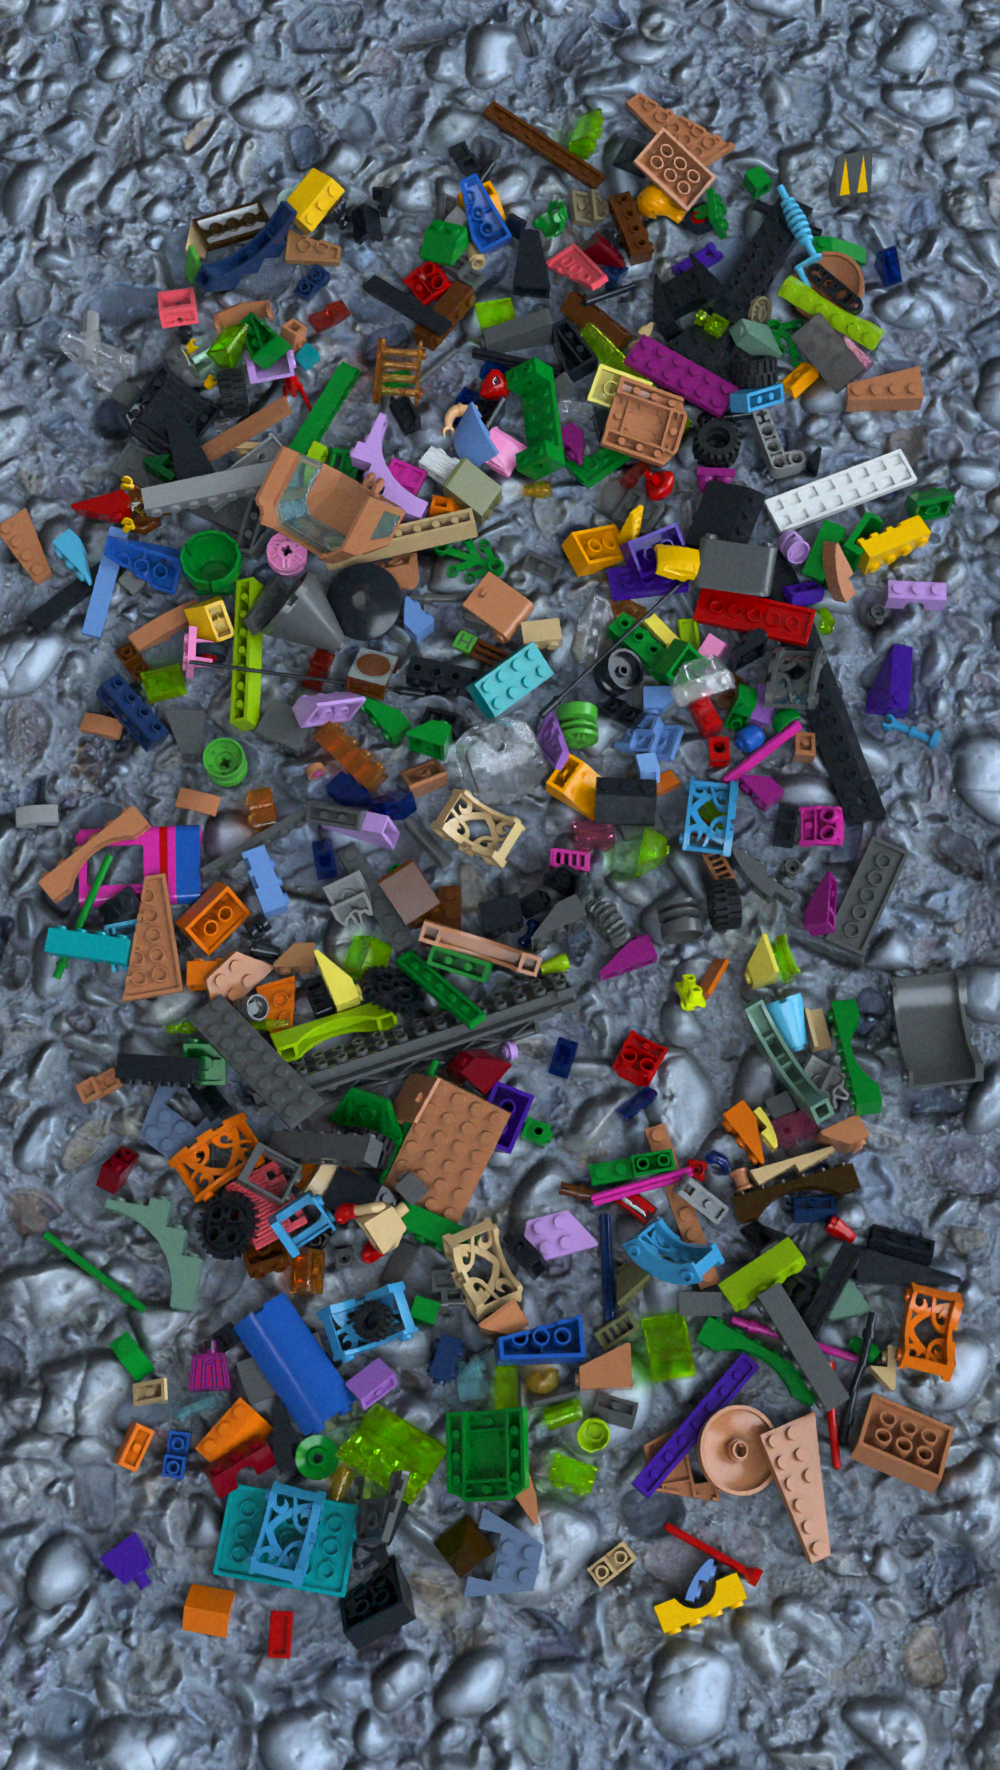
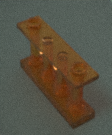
M378 337L373 404H380L381 396L394 395L415 397L414 407H418V399L422 400L423 388H419L421 361L425 360L426 349H422L423 341H419L418 350L398 349L385 346L386 338ZM388 355L415 357L418 360L417 363L388 361L385 357H388ZM388 368L414 370L417 372L416 376L386 374L387 372H383V370ZM382 383L415 384V389L385 387Z

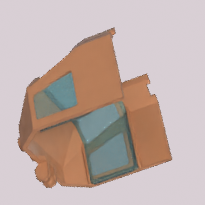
M281 445L255 497L256 505L260 510L261 516H259L261 525L278 531L319 556V560L330 564L339 563L360 554L366 555L389 546L406 511L401 506L378 494L382 490L385 481L380 477L374 483L375 473L370 472L367 474L361 484L331 466Z

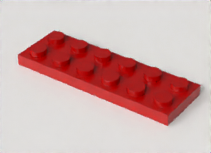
M701 588L693 621L744 634L751 629L755 630L760 627V629L765 630L768 639L807 647L816 610L747 594Z

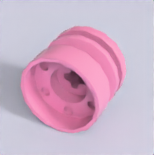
M281 533L274 535L267 544L268 564L275 574H279L280 577L290 578L297 576L304 570L307 564L306 548ZM289 549L291 554L284 556V552Z

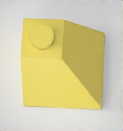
M762 934L743 973L746 984H750L751 990L774 984L779 974V968L767 934Z

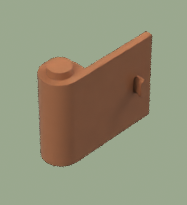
M490 571L462 604L463 608L493 629V638L500 644L508 643L520 628V622H524L534 610V605L530 600Z
M418 1072L414 1074L409 1073L392 1104L400 1127H402L404 1122L417 1124L441 1079L425 1076Z

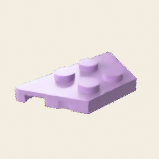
M569 1210L528 1220L526 1223L524 1237L540 1252L546 1261L598 1247V1242Z

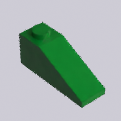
M813 236L812 245L816 253L826 251L841 252L853 258L859 266H866V248L831 236Z

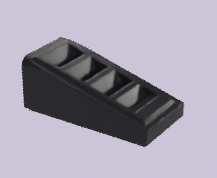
M431 707L426 708L420 725L430 721L433 714L435 715L433 720L438 721L440 717L443 721L447 722L449 720V725H452V737L459 738L465 725L462 715Z
M321 976L302 983L316 1020L335 1014L334 1006ZM316 983L320 984L319 987H316L311 990L308 989V987L311 985H314ZM322 990L323 992L313 997L311 996L312 993ZM325 997V1000L314 1004L315 1000ZM324 1004H328L327 1007H324L322 1009L317 1010L316 1008Z

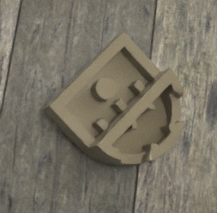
M590 189L588 193L577 190L569 192L572 224L592 228L598 226L608 215V202L606 199L603 201L598 191Z

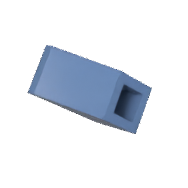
M407 596L404 606V632L418 644L434 631V618L430 613H425L415 599L412 600Z

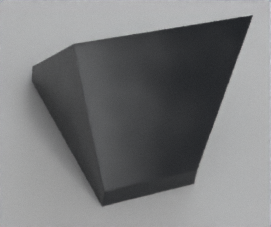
M758 1220L740 1230L741 1235L757 1258L787 1237H793L765 1226Z

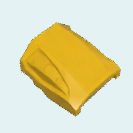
M656 544L654 546L657 567L655 574L672 580L678 579L682 582H686L688 579H695L700 566L699 550L677 545Z

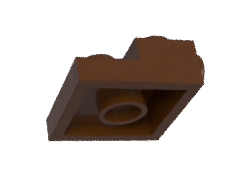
M280 1239L259 1250H256L255 1246H247L248 1253L242 1252L250 1279H263L267 1273L273 1271L281 1273L288 1266H291L288 1251Z

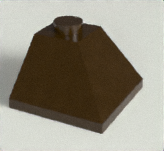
M469 1515L465 1516L433 1543L460 1580L495 1551Z

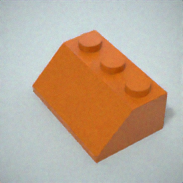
M217 881L175 924L187 938L209 956L251 912L229 886Z
M239 1397L195 1449L211 1463L259 1433L266 1440L273 1432V1427Z

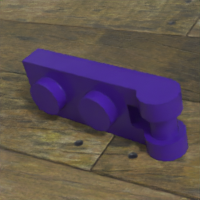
M709 242L703 249L693 254L707 269L723 258V254L715 249L716 246L713 242ZM690 257L673 266L671 272L678 276L693 267Z

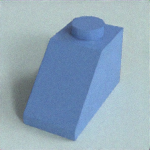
M643 686L642 711H644L645 715L662 716L681 698L682 693L672 686Z

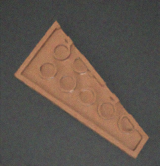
M165 873L145 876L141 904L131 948L125 990L122 997L123 1003L184 992Z

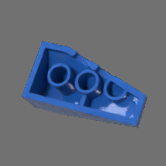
M474 173L461 180L460 186L470 235L479 253L495 252L510 244L512 235L478 175Z
M108 536L104 552L106 557L121 567L129 569L135 573V576L150 583V586L175 595L182 573L180 565L181 550Z

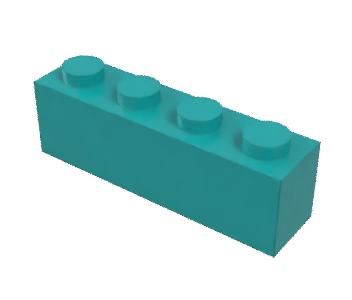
M55 925V928L48 927L44 952L47 955L125 967L129 966L132 941L128 939V936L116 934L115 937L108 936V933L100 931L90 934L87 933V930L80 928L70 931L67 930V927Z

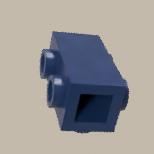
M441 1334L440 1339L436 1338L433 1351H436L434 1360H429L426 1372L430 1373L429 1378L433 1379V1384L444 1387L445 1383L450 1385L451 1380H456L459 1367H456L458 1358H463L465 1346H462V1339Z

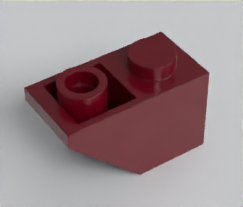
M121 1146L102 1165L96 1186L115 1194L125 1184L140 1155Z

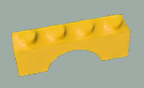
M736 1572L714 1581L713 1595L709 1602L701 1608H687L681 1605L675 1598L652 1608L662 1633L668 1632L669 1636L681 1632V1626L689 1623V1626L693 1627L702 1623V1617L710 1615L712 1619L723 1614L722 1609L730 1606L731 1610L743 1606V1600L747 1599V1596Z

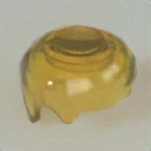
M547 1368L543 1376H540L536 1371L532 1377H525V1385L536 1394L550 1393L558 1386L559 1370Z

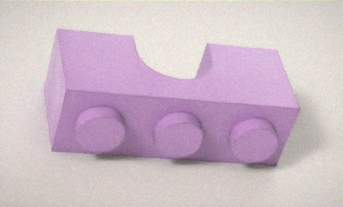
M888 580L884 590L885 608L904 609L906 604L917 602L923 604V610L942 611L947 601L946 583Z

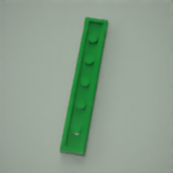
M409 950L395 960L398 968L470 1030L487 1019L486 1014L426 964L412 950Z

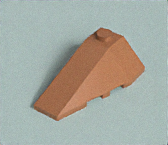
M416 552L393 556L392 560L386 563L381 562V560L374 562V564L390 572L399 583L401 589L410 590L418 585L419 570Z

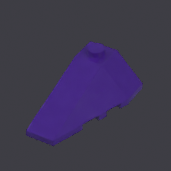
M893 644L867 694L865 713L880 716L891 714L895 718H905L910 697L913 647Z

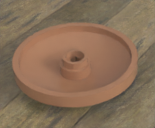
M821 252L823 258L817 263L862 299L865 283L861 268L857 262L841 252ZM805 268L803 270L807 276V268ZM818 271L812 272L813 275L816 274L820 279L822 278ZM795 272L793 276L799 279L797 272ZM809 280L812 286L811 289H813L816 293L821 295L829 302L843 309L834 300H832L828 295H826L822 290H820L815 284H813ZM827 280L823 286L829 288L834 282ZM840 291L836 297L842 299L847 293ZM849 299L848 302L851 304V307L857 308L858 304H853ZM794 305L804 318L811 320L814 317Z
M730 1405L716 1410L702 1425L697 1439V1459L703 1475L717 1490L728 1495L747 1496L761 1491L772 1481V1473L757 1439V1435L774 1429L773 1424L763 1413L746 1405Z

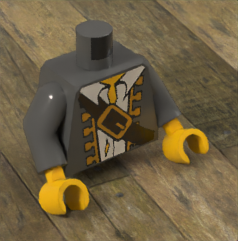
M191 339L186 345L177 344L170 346L167 352L164 353V357L170 369L176 373V376L190 387L205 386L207 389L212 390L217 384V381H213L215 377L208 375L205 380L200 378L188 353L193 354L199 348V346L193 345L196 340Z

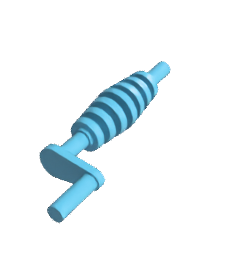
M782 184L777 187V190L782 199L780 205L783 209L787 226L791 229V233L795 235V239L799 241V245L801 247L804 246L810 256L796 265L794 270L797 272L800 281L812 288L803 269L819 262L823 257L821 253H816L812 245L814 238L811 235L812 232L806 215H804L802 209H799L800 206L798 203H795L796 200L788 196Z

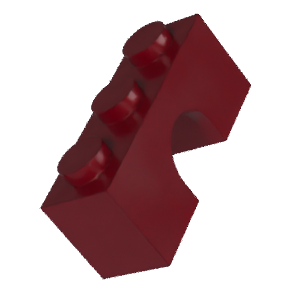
M259 1433L237 1448L230 1450L219 1459L212 1461L202 1470L212 1490L221 1499L239 1488L236 1483V1475L242 1468L252 1467L257 1475H260L276 1465L277 1462L268 1443Z

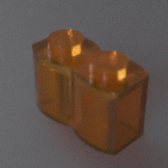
M271 787L247 791L248 797L244 798L246 809L251 811V815L248 816L249 827H254L256 833L264 831L277 823Z

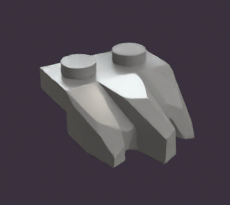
M359 869L322 887L331 903L330 909L336 921L342 925L347 926L349 919L352 918L357 926H364L363 913H366L368 916L374 914L370 891Z
M809 1055L802 1067L803 1070L828 1097L832 1108L837 1109L836 1098L846 1101L849 1096L843 1088L844 1078H846L845 1073H841L839 1068L827 1064L814 1055Z

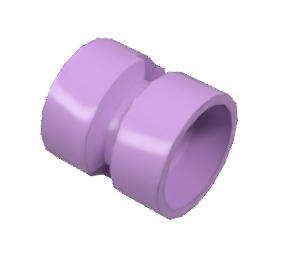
M787 530L779 536L777 540L778 549L791 563L800 564L808 558L810 546L796 531Z

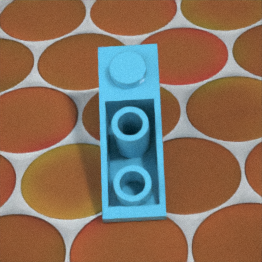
M69 528L52 541L55 548L53 552L59 560H64L65 565L70 571H75V575L81 582L85 581L91 586L93 583L86 549L81 539Z

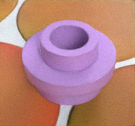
M505 1041L504 1046L501 1047L503 1057L511 1062L518 1058V1049L515 1042Z

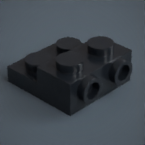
M760 627L755 630L751 629L743 635L741 645H737L731 650L727 666L729 672L735 673L764 656L768 642V635L764 629H760Z
M793 1273L781 1285L799 1315L802 1316L801 1311L805 1306H809L816 1292L812 1285Z

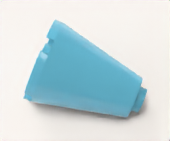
M801 993L765 1004L788 1048L792 1049L793 1052L805 1049L804 1044H807Z

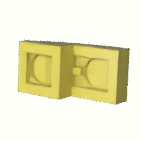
M759 1106L753 1113L756 1116L757 1124L763 1129L760 1133V1140L773 1153L778 1147L776 1134L769 1118Z

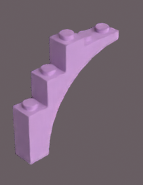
M379 413L377 419L374 418L371 425L372 430L370 434L365 436L364 443L358 441L356 446L351 448L349 457L351 458L352 466L365 470L363 481L370 472L376 475L374 483L380 477L384 479L385 484L378 494L401 506L406 511L402 518L403 521L412 522L425 519L429 512L428 502L404 489L386 466L382 454V444L388 425L387 415Z

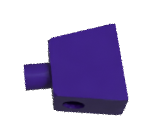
M134 1532L100 1558L105 1566L124 1585L128 1586L134 1581L140 1591L152 1584L145 1572L151 1569L153 1564L139 1533Z

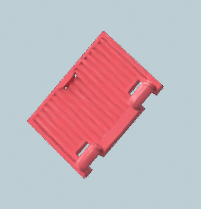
M273 1161L251 1172L247 1179L277 1197L280 1196L287 1183L280 1166ZM272 1170L275 1178L269 1180L266 1173ZM235 1181L225 1186L228 1192L233 1190L250 1197L249 1202L255 1203L253 1209L259 1210L255 1218L261 1220L256 1223L260 1230L254 1232L258 1239L252 1238L256 1250L279 1239L267 1218L295 1200L294 1194L287 1204L284 1202L279 1207L240 1186ZM302 1209L294 1213L297 1220L291 1223L288 1217L281 1222L288 1233L308 1223Z

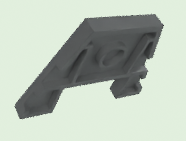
M404 1470L391 1472L388 1496L370 1498L372 1477L361 1476L354 1478V1486H358L355 1504L359 1505V1516L355 1517L356 1544L373 1545L389 1543L410 1472Z

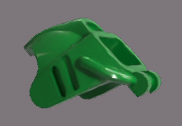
M560 198L556 199V201H550V206L546 212L533 221L534 228L540 229L547 240L559 236L566 226L565 221L568 219L566 206ZM558 208V211L553 214V210Z

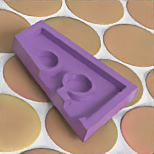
M552 710L543 719L533 745L554 769L562 770L568 760L569 750L556 713Z

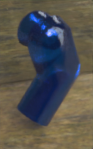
M535 919L527 921V934L517 939L522 948L530 944L531 937L540 926L539 922Z
M713 1150L705 1155L707 1164L715 1163L719 1165L724 1177L733 1171L728 1158L724 1154Z

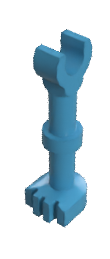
M891 714L886 715V720H889L891 723L883 722L882 728L884 730H898L907 734L912 739L915 737L927 742L928 748L933 750L936 748L941 732L934 730L932 735H928L917 730L914 726L911 728L899 723Z

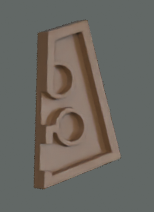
M288 230L285 255L286 264L340 266L341 246L323 240L317 241L311 239L308 235H299L294 233V230Z

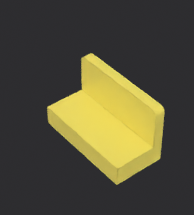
M655 613L640 624V627L647 629L651 637L656 641H660L665 646V649L669 647L674 638L679 639Z

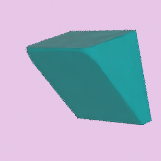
M305 343L295 356V361L305 371H308L320 361L319 353L309 343Z

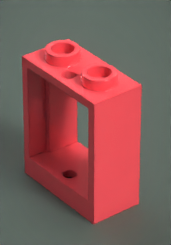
M194 287L157 292L158 311L162 328L199 323Z

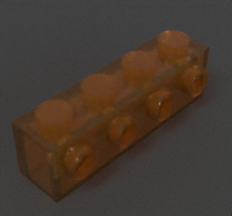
M329 720L313 738L367 790L374 793L389 777L384 772L386 768L379 761L375 763L371 760L373 755L365 748L361 750L357 746L359 742L352 735L347 737L344 734L346 729L338 722L333 724Z

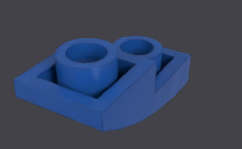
M169 1430L162 1477L184 1479L192 1432Z

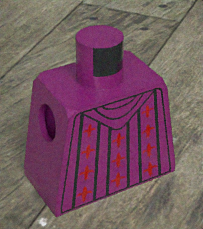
M204 1341L203 1354L193 1355L188 1390L191 1393L232 1390L227 1357L225 1353H216V1341Z

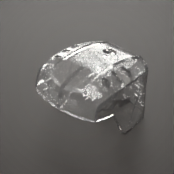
M496 717L484 721L465 732L455 745V755L462 778L475 793L479 801L487 807L506 805L527 796L541 785L549 773L547 758H545L533 729L526 722L513 717ZM503 741L505 749L502 752H498L497 750L501 747ZM485 768V771L476 772L478 769ZM489 778V781L481 782L482 779Z

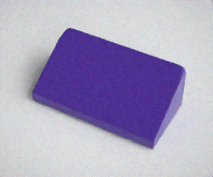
M814 580L782 587V592L788 604L797 606L821 602L825 590Z

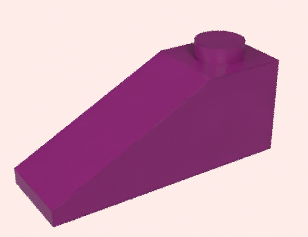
M830 871L824 875L805 909L803 926L812 937L835 933L838 882Z
M640 934L633 937L599 972V982L656 963L658 956L649 934L645 936Z

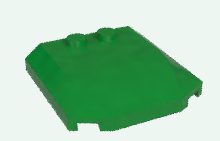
M527 1407L472 1412H446L448 1493L460 1497L465 1502L506 1501L513 1499L529 1488Z

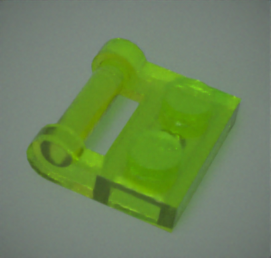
M782 934L775 938L772 950L786 985L793 983L796 975L800 974L801 971L794 961L788 945L789 939L787 934Z

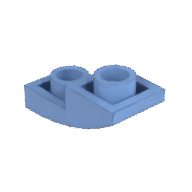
M709 1558L697 1570L688 1585L683 1600L693 1603L695 1598L699 1599L702 1586L698 1585L699 1581L707 1583L709 1578H714L716 1566L713 1565V1559Z

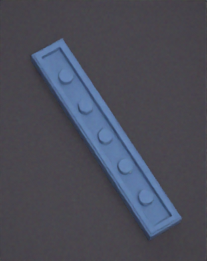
M110 526L107 539L108 536L128 539L129 532L124 533L121 528ZM107 539L81 632L82 635L97 639L102 637L120 565L104 555Z

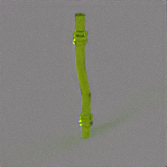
M271 1018L264 1019L261 1022H249L255 1030H264L265 1032L273 1031L276 1028L290 1027L289 1019L273 1020ZM183 1022L181 1025L166 1026L167 1034L183 1033L185 1035L197 1031L189 1022Z

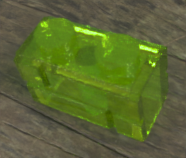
M556 1453L548 1481L552 1482V1487L563 1490L565 1486L573 1489V1494L584 1497L585 1494L590 1495L598 1467Z

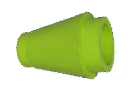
M560 952L540 964L543 976L553 972H567V969L571 968L566 953L561 954Z

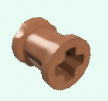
M746 1167L729 1173L737 1188L736 1193L740 1191L747 1192L754 1188L746 1174Z

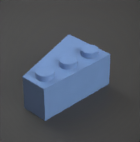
M265 845L242 852L246 870L265 918L269 919L288 912L287 904H290L286 892L282 893L280 888L283 886L279 874H275V862L273 857L269 858Z

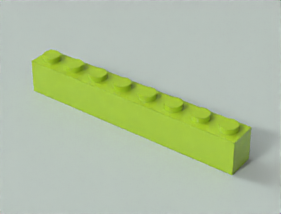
M254 577L236 581L232 666L262 670L263 632L260 631L259 634L252 635L243 621V618L265 587ZM232 670L230 724L242 732L254 730L259 724L261 673Z

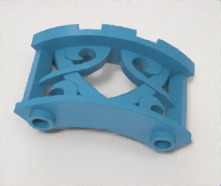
M691 776L690 782L686 781L685 785L688 803L684 832H680L679 844H683L682 851L713 853L730 857L734 833V824L731 823V820H735L738 781L730 780L729 784L695 780V776ZM695 798L697 801L692 805V799ZM712 800L715 808L720 812L727 813V815L716 817L711 822L710 827H708L700 817L698 809ZM721 801H725V802H726V804H724V805H721V804H719V803H720ZM690 816H692V819L695 822V824H692L691 826H689ZM720 823L723 825V829L720 830L716 827V831H713L716 824ZM694 832L697 833L696 841H698L704 834L706 836L704 844H690V835ZM709 840H711V841H713L714 843H716V844H718V845H720V846H722V847L707 846V845H708V843H709Z
M662 1218L644 1225L640 1231L622 1244L628 1255L643 1270L655 1278L671 1284L691 1285L703 1281L702 1276L710 1268L725 1262L715 1242L711 1244H687L680 1240V1237L666 1225ZM660 1255L668 1256L677 1262L663 1259Z
M403 1281L387 1284L365 1294L366 1297L359 1298L358 1300L353 1298L329 1305L317 1312L318 1318L323 1321L334 1355L332 1357L333 1362L342 1360V1363L354 1360L356 1355L398 1340L404 1342L413 1338L412 1334L418 1332L419 1329L414 1325L403 1292L406 1289ZM394 1298H395V1301H396V1304H397V1307H398V1309H395V1310H394ZM374 1300L387 1305L390 1308L389 1310L393 1312V1315L400 1314L404 1329L396 1331L394 1328H389L388 1331L391 1332V1336L386 1337L385 1340L380 1339V1342H370L359 1337L354 1332L356 1330L353 1329L352 1325L356 1324V1322H352L349 1325L346 1322L351 1321V1319H348L349 1313L360 1310L358 1308L360 1304L364 1306L363 1302ZM332 1317L335 1320V1322L341 1327V1329L337 1332L335 1330ZM397 1319L391 1322L394 1326L396 1323H400ZM346 1332L349 1335L345 1336L343 1343L351 1341L352 1346L347 1350H342L338 1336ZM359 1341L368 1343L367 1345L358 1347Z
M277 1480L274 1481L272 1488L268 1487L265 1495V1501H268L261 1531L254 1551L250 1550L247 1564L250 1565L249 1574H254L255 1572L293 1582L292 1586L301 1588L309 1566V1557L314 1550L318 1532L316 1531L318 1523L322 1519L327 1492L318 1490L316 1493L281 1484ZM278 1494L293 1497V1507L289 1508V1503L286 1499H284L285 1503L283 1506H278ZM298 1499L310 1501L313 1503L298 1505ZM273 1511H275L279 1515L271 1521ZM298 1514H301V1520L303 1518L308 1519L307 1525H299ZM293 1517L296 1529L305 1536L304 1541L298 1540L290 1543L282 1551L276 1540L274 1530L282 1522ZM266 1537L269 1541L270 1546H264ZM292 1548H299L300 1552L297 1556H294L292 1552L289 1557L287 1556ZM264 1553L270 1555L267 1562L274 1560L276 1556L279 1558L275 1565L259 1561ZM283 1562L290 1569L282 1568L280 1565Z

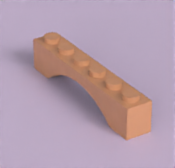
M134 805L126 807L120 812V816L117 819L108 821L102 831L92 834L86 844L76 847L70 857L61 859L56 864L57 867L51 872H45L40 877L41 880L38 884L58 904L73 892L74 883L79 871L93 854L116 842L137 840L152 827Z
M427 919L424 920L418 941L478 957L533 977H537L542 961V955Z

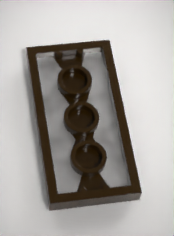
M256 200L192 219V225L206 252L254 238L269 221V217L260 200Z

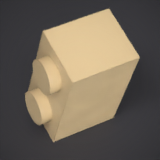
M559 618L520 622L522 645L534 641L539 650H555L562 647Z

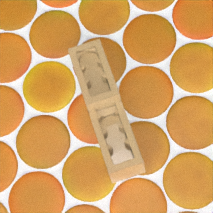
M831 1146L750 1170L748 1176L755 1187L765 1185L791 1169L794 1170L796 1175H799L833 1155L835 1149Z

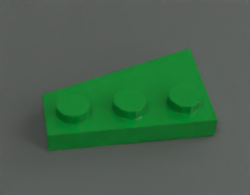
M603 448L598 450L596 454L584 455L583 463L580 466L574 461H566L565 468L583 486L590 489L632 458Z

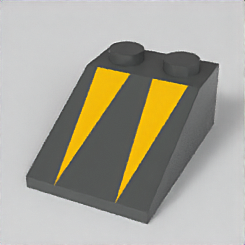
M872 150L836 156L828 189L833 208L863 204L869 201L872 180Z

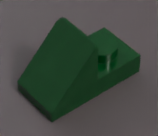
M171 454L149 456L142 459L144 470L163 483L177 481L176 473L170 468L173 464Z

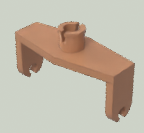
M270 300L240 302L214 313V324L217 334H222V327L239 326L238 323L250 312L261 319L269 316V321H274Z

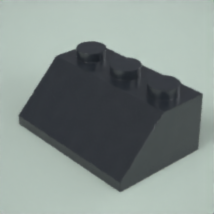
M596 777L594 824L654 827L657 780Z

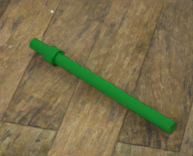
M47 1231L42 1238L118 1295L124 1304L131 1305L141 1314L146 1310L147 1306L137 1300L135 1294L129 1290H124Z

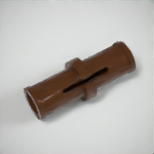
M561 1181L560 1187L569 1190L560 1189L559 1195L574 1197L578 1201L583 1199L591 1202L590 1196L601 1191L586 1188L582 1184L577 1186Z

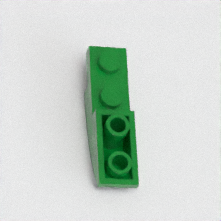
M672 1149L632 1155L630 1158L591 1164L588 1165L591 1185L596 1187L637 1181L674 1171L676 1167Z

